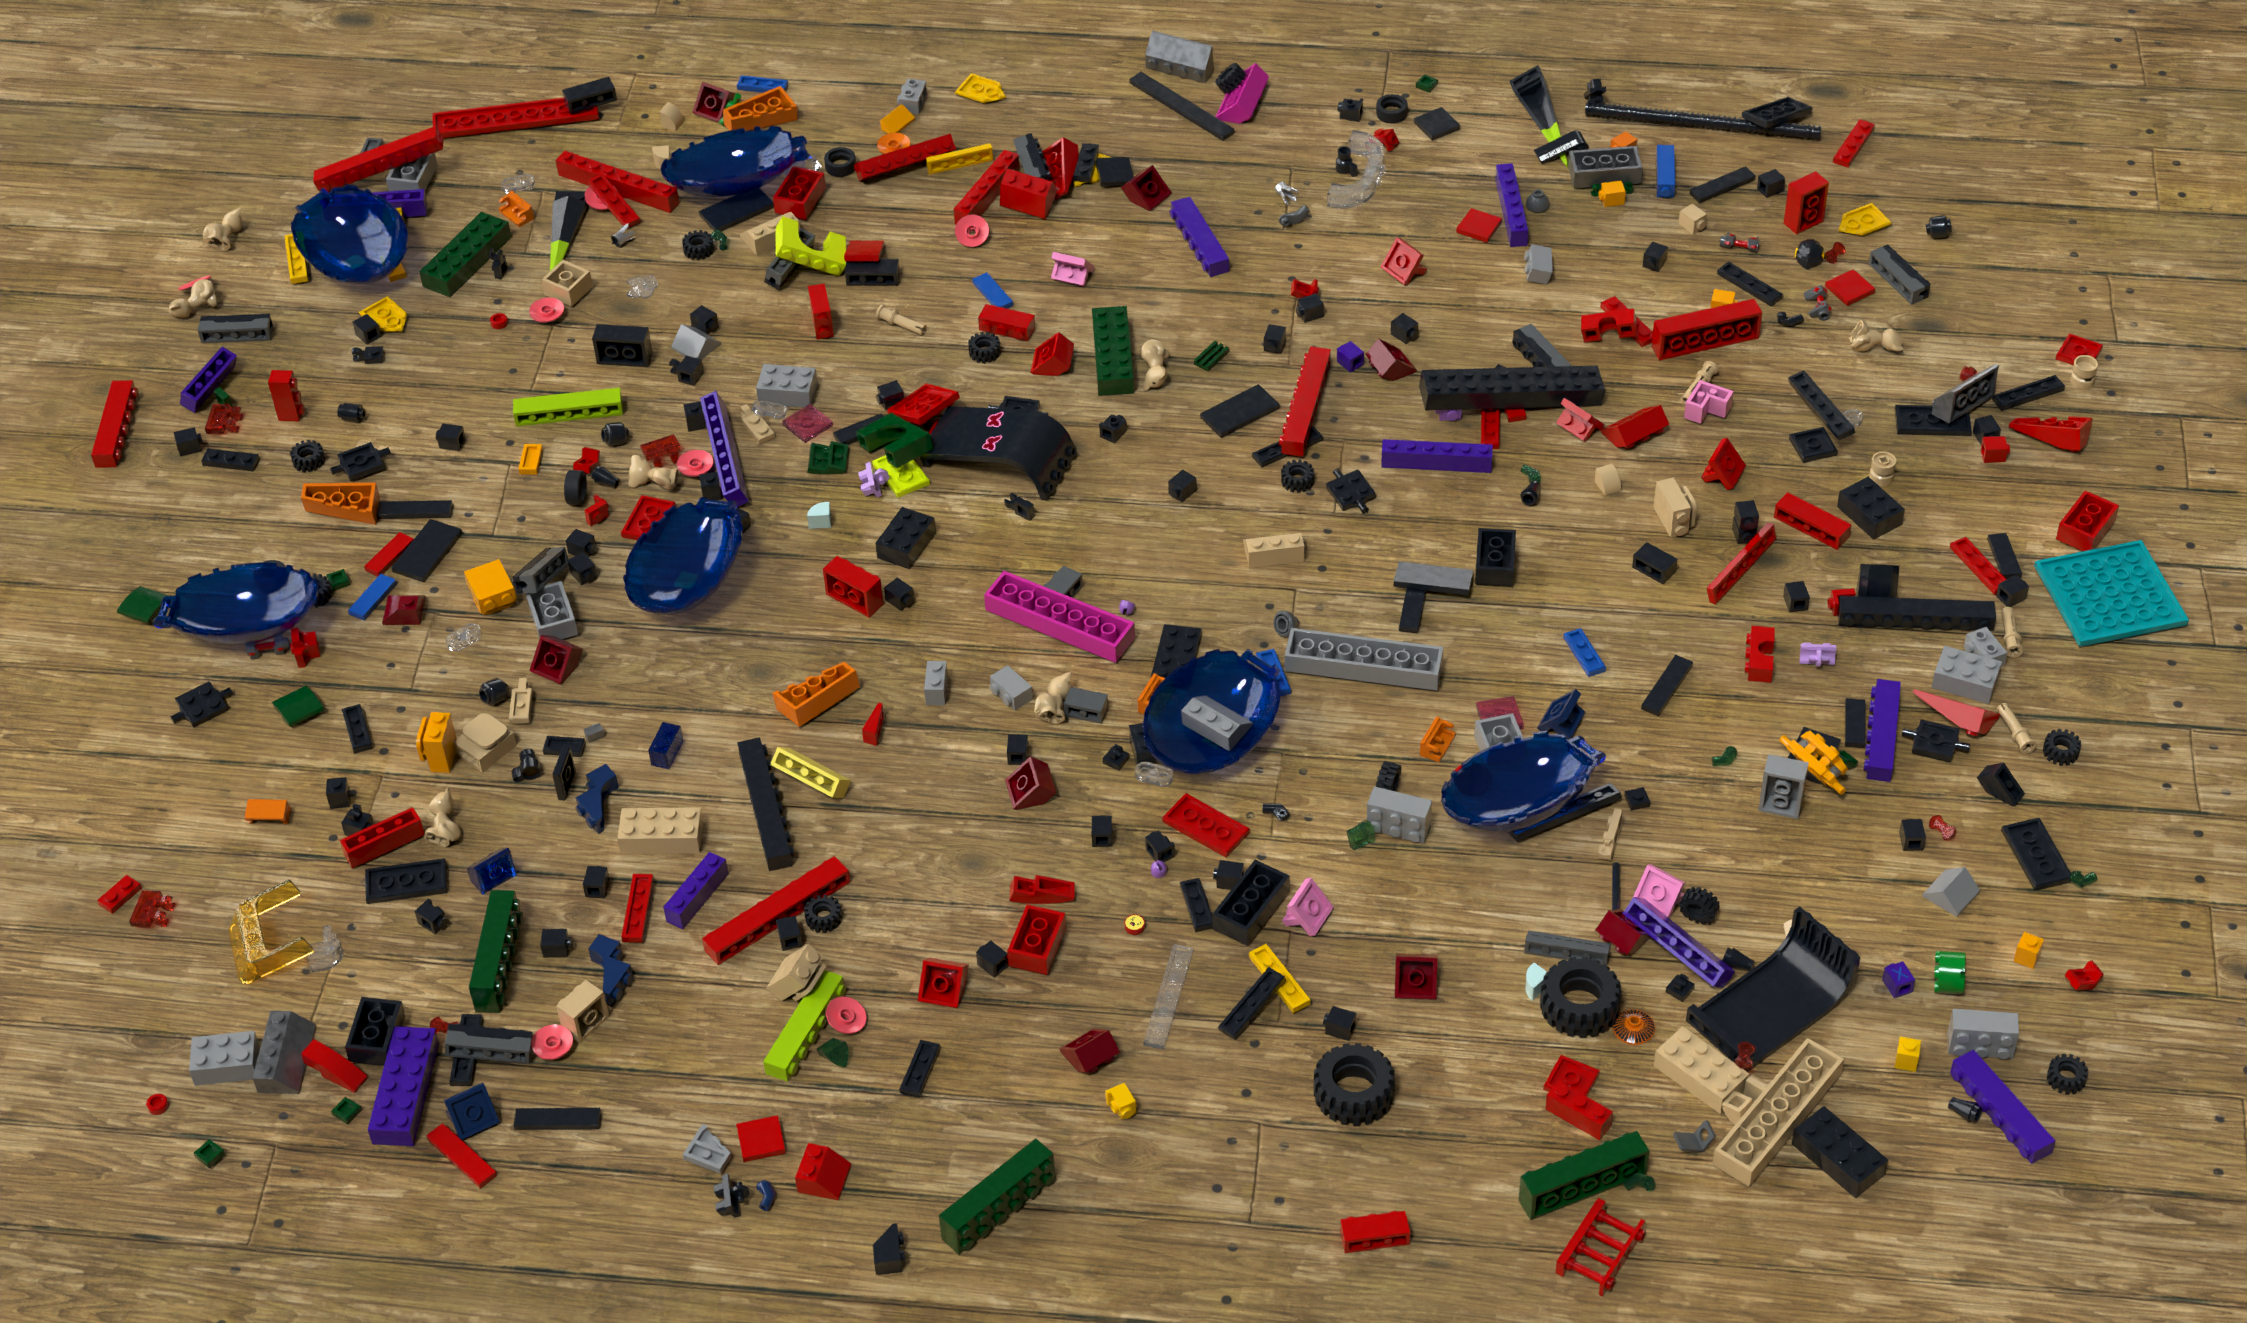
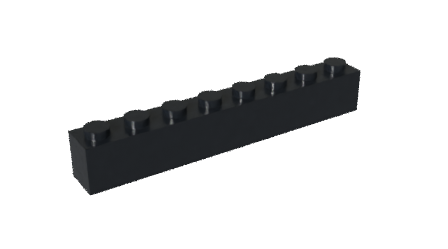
M1839 596L1838 625L1945 630H1979L1987 627L1989 631H1994L1996 622L1995 601Z
M760 737L737 742L768 870L773 871L791 867V858H794L795 855L793 847L788 846V843H791L789 831H784V828H787L785 816H780L783 813L781 802L776 800L779 799L777 787L773 788L775 784L774 774L769 773V770H772L770 759L765 758V756H768L766 744L762 745Z

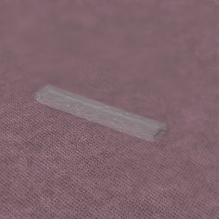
M1173 944L1144 1039V1046L1165 1049L1193 956L1192 947Z

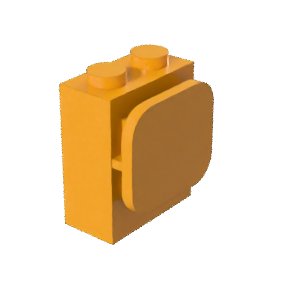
M499 559L464 571L467 586L481 614L489 615L506 609L517 601L514 587Z
M431 712L430 717H423L416 739V747L420 761L425 762L428 760L431 772L450 773L455 756L453 741L457 737L450 713Z

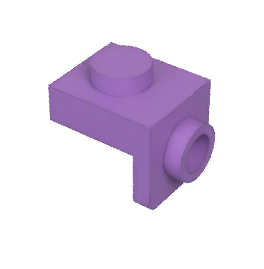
M1462 409L1435 410L1436 414H1439V421L1461 420Z

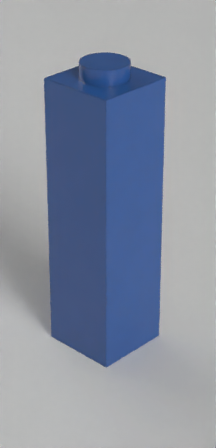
M1657 145L1656 194L1659 198H1674V145Z

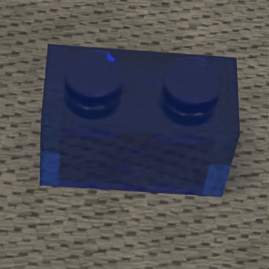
M662 722L648 750L651 766L670 769L684 741L680 725Z

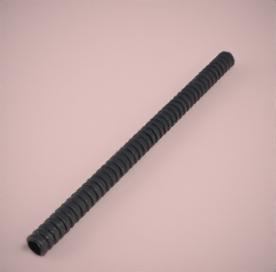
M1587 101L1585 107L1586 116L1591 115V117L1596 115V117L1601 116V118H1604V116L1606 118L1612 117V119L1614 117L1617 119L1622 118V120L1626 118L1629 121L1632 119L1633 121L1638 120V122L1643 120V122L1648 121V123L1653 121V123L1659 122V124L1661 122H1664V124L1669 123V125L1673 123L1674 125L1680 124L1682 126L1683 124L1686 127L1690 125V127L1695 126V128H1698V126H1701V128L1706 127V129L1708 127H1711V129L1716 128V130L1720 128L1723 131L1724 129H1727V131L1730 129L1733 132L1737 130V132L1743 131L1745 133V131H1748V133L1753 132V134L1758 132V134L1764 133L1766 135L1768 133L1770 136L1774 134V136L1779 135L1782 137V135H1785V137L1790 136V138L1793 136L1795 138L1801 137V139L1803 137L1806 139L1811 138V140L1815 138L1818 141L1822 128L1820 125L1815 127L1816 125L1810 126L1808 124V126H1805V124L1800 125V123L1795 125L1794 123L1789 124V122L1764 128L1751 121L1742 119V117L1738 119L1735 116L1731 118V116L1726 117L1723 115V117H1720L1721 115L1715 116V114L1710 116V114L1705 115V113L1700 115V113L1694 114L1692 112L1690 114L1689 112L1684 113V111L1679 112L1678 110L1676 112H1673V110L1668 111V109L1665 111L1663 109L1658 110L1657 108L1652 110V108L1647 109V107L1643 109L1642 107L1637 108V106H1634L1633 108L1630 105L1626 107V105L1621 106V104L1616 106V104L1611 105L1608 103L1606 105V103L1600 104V102L1595 104V102L1590 103V101Z

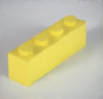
M777 747L770 764L832 798H844L851 782L850 779L787 747Z

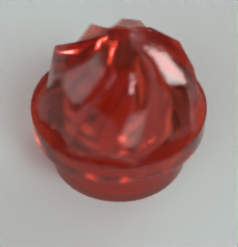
M1964 366L1959 379L1965 381L1975 375L1977 371L1972 366Z

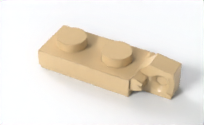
M747 404L740 407L742 423L759 445L775 438V433L758 412L751 411Z
M519 678L518 688L512 689L509 713L510 724L529 723L533 693L532 688H529L527 678Z
M1614 808L1613 815L1608 818L1607 826L1609 829L1604 832V844L1599 846V859L1611 860L1612 854L1615 852L1623 825L1621 809Z

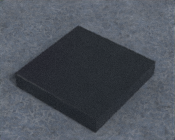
M1443 107L1414 118V123L1432 141L1460 129V124Z
M1129 157L1096 158L1095 163L1100 186H1123L1133 178Z
M1824 427L1789 434V440L1803 463L1837 456L1838 450Z
M563 745L552 774L558 800L563 801L567 798L576 773L569 745Z

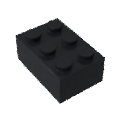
M596 324L592 341L597 364L649 367L653 351L648 327Z
M1869 476L1839 491L1837 507L1873 540L1903 524L1905 509Z
M901 507L875 543L877 559L911 569L936 534L935 517Z
M1478 528L1475 584L1513 586L1516 530Z
M361 997L345 1045L347 1058L350 1062L384 1066L394 1027H402L405 1019L402 1001Z

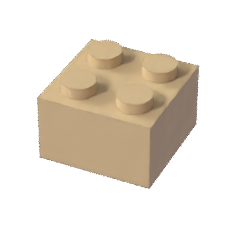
M562 260L542 279L545 296L556 298L571 307L593 287L589 270Z
M587 980L576 986L567 997L561 999L558 1005H556L561 1026L569 1029L573 1039L578 1043H581L609 1018L603 991Z

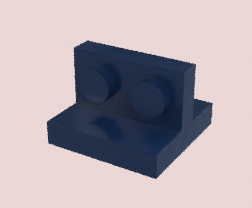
M1574 689L1553 700L1537 729L1543 733L1552 728L1565 741L1569 740L1585 713L1576 703L1581 693Z
M484 1083L443 1100L447 1108L445 1113L453 1123L456 1133L461 1140L500 1122Z

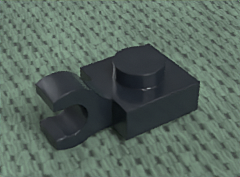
M491 248L488 255L493 260L492 271H494L495 279L502 280L508 269L506 257L503 255L502 250H499L496 254L494 249Z
M383 346L365 347V351L354 347L352 348L353 361L365 360V364L383 363Z
M1013 493L1010 494V500L1012 501L1004 500V505L1007 508L1014 509L1016 515L1028 521L1034 518V504L1030 501L1017 497Z

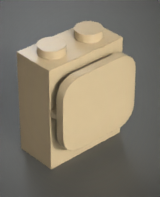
M1674 477L1657 481L1653 508L1670 538L1688 534L1689 528L1695 526L1696 503L1687 486L1679 488Z
M482 713L463 727V734L453 741L455 753L483 773L516 746L515 733L511 728H507L490 714Z
M809 944L803 946L783 960L766 989L781 1001L794 994L792 998L795 1001L801 999L812 990L826 968V964L821 962L824 956Z

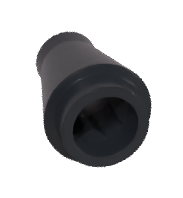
M597 466L591 475L595 483L616 488L620 482V479L604 466Z
M1532 481L1521 492V501L1525 505L1530 506L1537 503L1541 487L1540 483Z
M1727 947L1722 959L1723 962L1732 968L1747 971L1751 970L1754 962L1753 959H1750L1734 947L1733 949Z
M1952 1097L1949 1101L1948 1109L1953 1110L1967 1122L1976 1123L1982 1114V1107L1978 1103Z

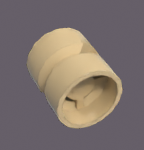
M2081 355L2074 360L2070 382L2075 388L2085 390L2094 385L2098 362L2094 357Z
M1885 451L1877 452L1873 455L1869 477L1880 487L1888 486L1892 483L1896 457Z

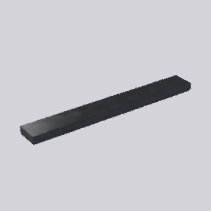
M1139 72L1129 79L1131 85L1220 140L1224 141L1235 133L1234 128L1145 73Z

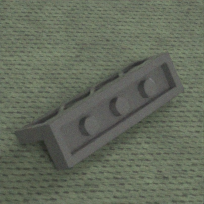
M1528 930L1524 953L1569 960L1571 957H1576V959L1588 957V960L1593 961L1595 959L1600 961L1599 964L1607 965L1610 943Z

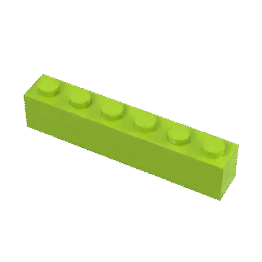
M620 388L513 399L515 425L517 427L623 415Z
M827 970L823 971L812 990L802 998L764 1059L765 1074L786 1082L789 1081L792 1075H795L801 1059L806 1057L809 1046L816 1041L817 1033L827 1022L826 1008L833 999L842 997L845 993L846 986L844 985L843 976Z

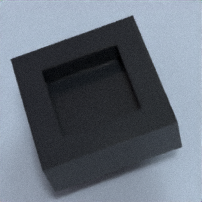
M1644 787L1625 791L1624 797L1631 811L1650 807V800Z

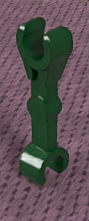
M1632 182L1624 183L1623 186L1626 194L1634 192ZM1592 185V190H1595L1591 191L1593 197L1598 196L1601 185Z

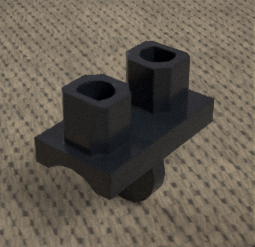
M1601 78L1592 79L1587 83V91L1584 93V98L1589 97L1590 103H1603L1602 95L1607 91L1606 87H1602Z
M727 1173L722 1175L723 1182L714 1185L715 1195L719 1199L724 1197V1200L715 1203L716 1211L721 1216L731 1213L736 1218L741 1216L739 1203L744 1202V1199L749 1196L750 1191L742 1182L736 1183L731 1181L730 1175Z

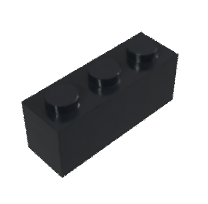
M610 77L562 90L564 103L570 114L617 101L615 87Z
M898 259L846 262V286H898L900 274Z

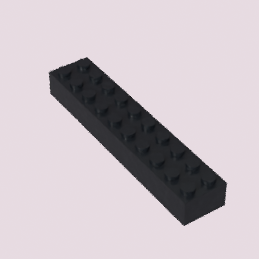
M1598 365L1431 369L1421 371L1419 383L1425 410L1564 407L1560 404L1564 398L1576 406H1602L1605 393Z

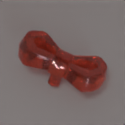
M1835 242L1833 248L1825 253L1826 260L1832 264L1836 263L1837 256L1845 254V246L1841 242Z
M1935 815L1930 819L1929 828L1938 829L1942 832L1945 841L1952 840L1956 836V827L1949 826L1944 822L1941 815Z
M436 1017L431 1020L430 1028H435L436 1032L447 1034L449 1024L459 1023L457 1021L452 1023L443 1022L440 1017Z
M1741 1042L1738 1044L1739 1054L1735 1059V1064L1741 1069H1750L1753 1066L1750 1055L1755 1052V1047L1750 1042Z

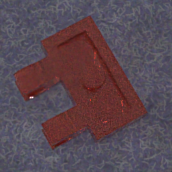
M213 404L205 426L206 434H224L225 430L230 433H238L240 427L236 426V423L241 421L244 416L239 414L241 407H231L230 404Z
M674 434L640 445L641 452L646 461L652 460L654 467L662 468L661 456L667 454L670 455L673 464H676L679 459L678 451L681 449Z
M142 890L129 921L131 927L150 928L152 923L160 927H167L169 919L165 918L166 912H157L160 907L166 911H173L176 905L171 903L173 897L163 896L161 891Z

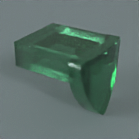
M1363 820L1357 826L1346 831L1350 848L1353 850L1375 841L1373 826L1368 820Z
M832 1038L816 1048L819 1056L828 1059L831 1063L841 1067L847 1066V1042Z

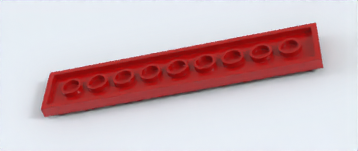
M564 98L432 113L433 127L437 126L443 138L599 119L598 106L570 114L564 103Z

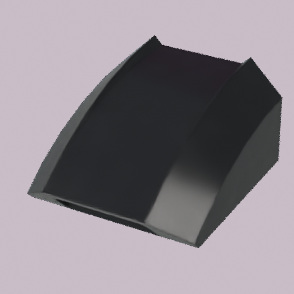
M1860 564L1856 596L1896 598L1900 565Z

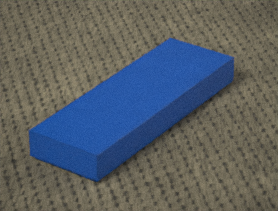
M741 75L736 86L737 90L761 93L781 86L786 92L788 80Z
M987 272L972 278V283L991 305L1006 309L1013 306V301Z
M380 574L348 609L349 615L365 621L397 585L396 579Z
M1581 628L1564 633V640L1588 677L1606 672V666Z
M1275 649L1257 652L1256 658L1272 698L1291 694L1290 686Z

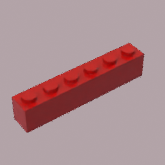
M950 133L857 162L854 168L860 182L926 161L927 157L953 152L956 150Z
M1003 150L953 209L955 225L964 216H981L1000 194L1001 182L1006 169L1019 172V154Z
M133 380L111 382L91 453L95 468L117 467L118 461L121 460V450L125 446L128 424L132 420L131 413L135 409V399L138 398V388L135 387Z

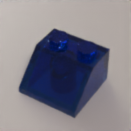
M508 847L500 848L467 867L471 883L482 895L516 876L511 851Z

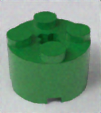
M1936 951L1935 963L1939 964L1935 965L1934 979L1939 980H1935L1934 993L1964 994L1966 953Z

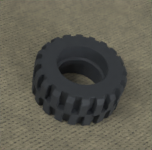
M1571 957L1568 961L1564 959L1559 961L1558 965L1555 964L1549 968V971L1543 977L1541 985L1540 1009L1542 1010L1543 1017L1551 1027H1556V1030L1562 1034L1563 1032L1567 1033V1036L1574 1037V1035H1577L1579 1038H1586V1035L1593 1037L1598 1035V1032H1605L1608 1030V1026L1611 1027L1615 1023L1620 1011L1622 991L1617 975L1610 971L1607 965L1599 964L1600 961L1595 959L1593 961L1588 960V957H1582L1581 959ZM1581 990L1593 994L1598 1000L1589 1004H1577L1569 1001L1563 995L1571 991Z
M1347 1043L1343 1044V1047L1339 1048L1336 1046L1332 1048L1331 1052L1327 1051L1322 1055V1059L1318 1060L1314 1070V1097L1317 1106L1321 1108V1112L1326 1116L1329 1114V1119L1335 1122L1337 1120L1341 1121L1343 1125L1350 1123L1353 1126H1360V1123L1366 1125L1372 1123L1373 1119L1375 1121L1380 1119L1382 1113L1385 1114L1390 1109L1395 1094V1072L1390 1060L1384 1057L1381 1051H1375L1369 1045L1366 1047L1362 1046L1361 1043H1355V1045ZM1347 1077H1360L1369 1081L1372 1086L1364 1091L1349 1092L1341 1089L1336 1083Z

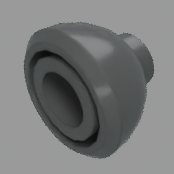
M1539 189L1530 194L1526 200V207L1532 212H1544L1550 206L1548 197Z
M1279 611L1274 616V629L1281 637H1287L1290 635L1291 628H1297L1299 620L1289 611Z

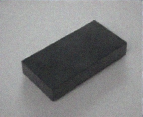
M547 736L543 747V754L559 756L563 745H569L573 757H582L586 744L585 738Z

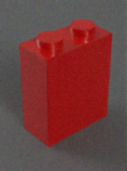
M825 283L807 286L816 339L834 337Z

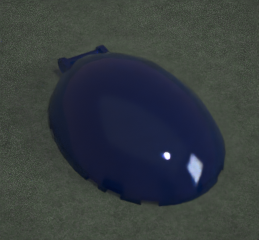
M760 126L754 127L753 131H745V128L730 130L704 137V142L696 145L694 142L689 143L690 147L683 151L681 148L671 153V159L663 161L660 170L663 178L668 183L688 194L703 197H725L742 194L769 184L788 170L793 163L806 160L809 157V153L806 150L807 139L804 136L792 138L791 132L783 131L779 126H769V130H761Z
M345 184V187H334L330 193L322 188L311 199L295 207L298 213L294 215L293 222H291V232L299 252L313 268L332 279L355 285L374 283L394 272L405 257L408 247V231L403 218L392 204L380 195L372 194L371 190L366 189L364 191L358 189L357 186Z
M700 497L696 505L688 502L677 508L672 506L663 512L664 517L658 522L654 520L650 524L651 529L647 533L643 532L633 546L625 564L626 573L623 575V580L625 583L624 589L629 600L639 609L651 614L676 615L698 607L711 597L729 576L740 548L743 525L740 514L736 509V501L729 500V502Z
M259 562L231 565V569L224 571L215 568L213 569L214 573L205 576L199 573L187 578V583L176 588L175 596L163 597L158 617L154 619L153 625L160 629L172 628L186 637L215 645L258 643L282 635L300 623L313 608L318 596V585L309 572L302 568L299 571L295 570L292 565L288 564L286 567H278L277 563Z
M1220 649L1205 652L1204 656L1197 659L1195 657L1191 658L1189 663L1183 667L1179 666L1169 674L1150 697V702L1145 709L1143 719V738L1148 750L1157 761L1169 769L1190 775L1211 773L1239 761L1256 747L1275 720L1281 696L1279 681L1276 679L1280 669L1277 667L1273 668L1255 656L1250 649H1247L1241 656L1234 650L1220 651ZM1248 660H1249L1250 662H1252L1253 664H1255L1256 666H1258L1259 668H1261L1262 670L1258 669L1257 667H1255L1254 665H1252L1251 663H1249ZM1207 696L1253 722V725L1232 750L1228 751L1183 725L1181 710L1193 697Z
M1548 730L1532 732V737L1523 739L1519 735L1514 737L1513 742L1504 744L1501 741L1476 753L1461 763L1462 768L1458 771H1453L1451 779L1448 782L1445 781L1441 790V803L1451 818L1472 830L1486 833H1507L1522 830L1550 818L1572 802L1587 785L1595 767L1604 762L1606 755L1604 752L1597 751L1586 743L1585 739L1580 735L1570 740L1563 734H1549Z

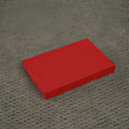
M850 240L844 254V261H879L884 248V240Z
M641 495L621 531V537L656 544L676 508V502Z

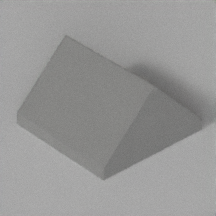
M681 324L671 348L683 356L687 355L703 359L719 347L721 342L696 327Z
M1966 867L1944 870L1923 893L1922 897L1958 917L1980 893V889Z

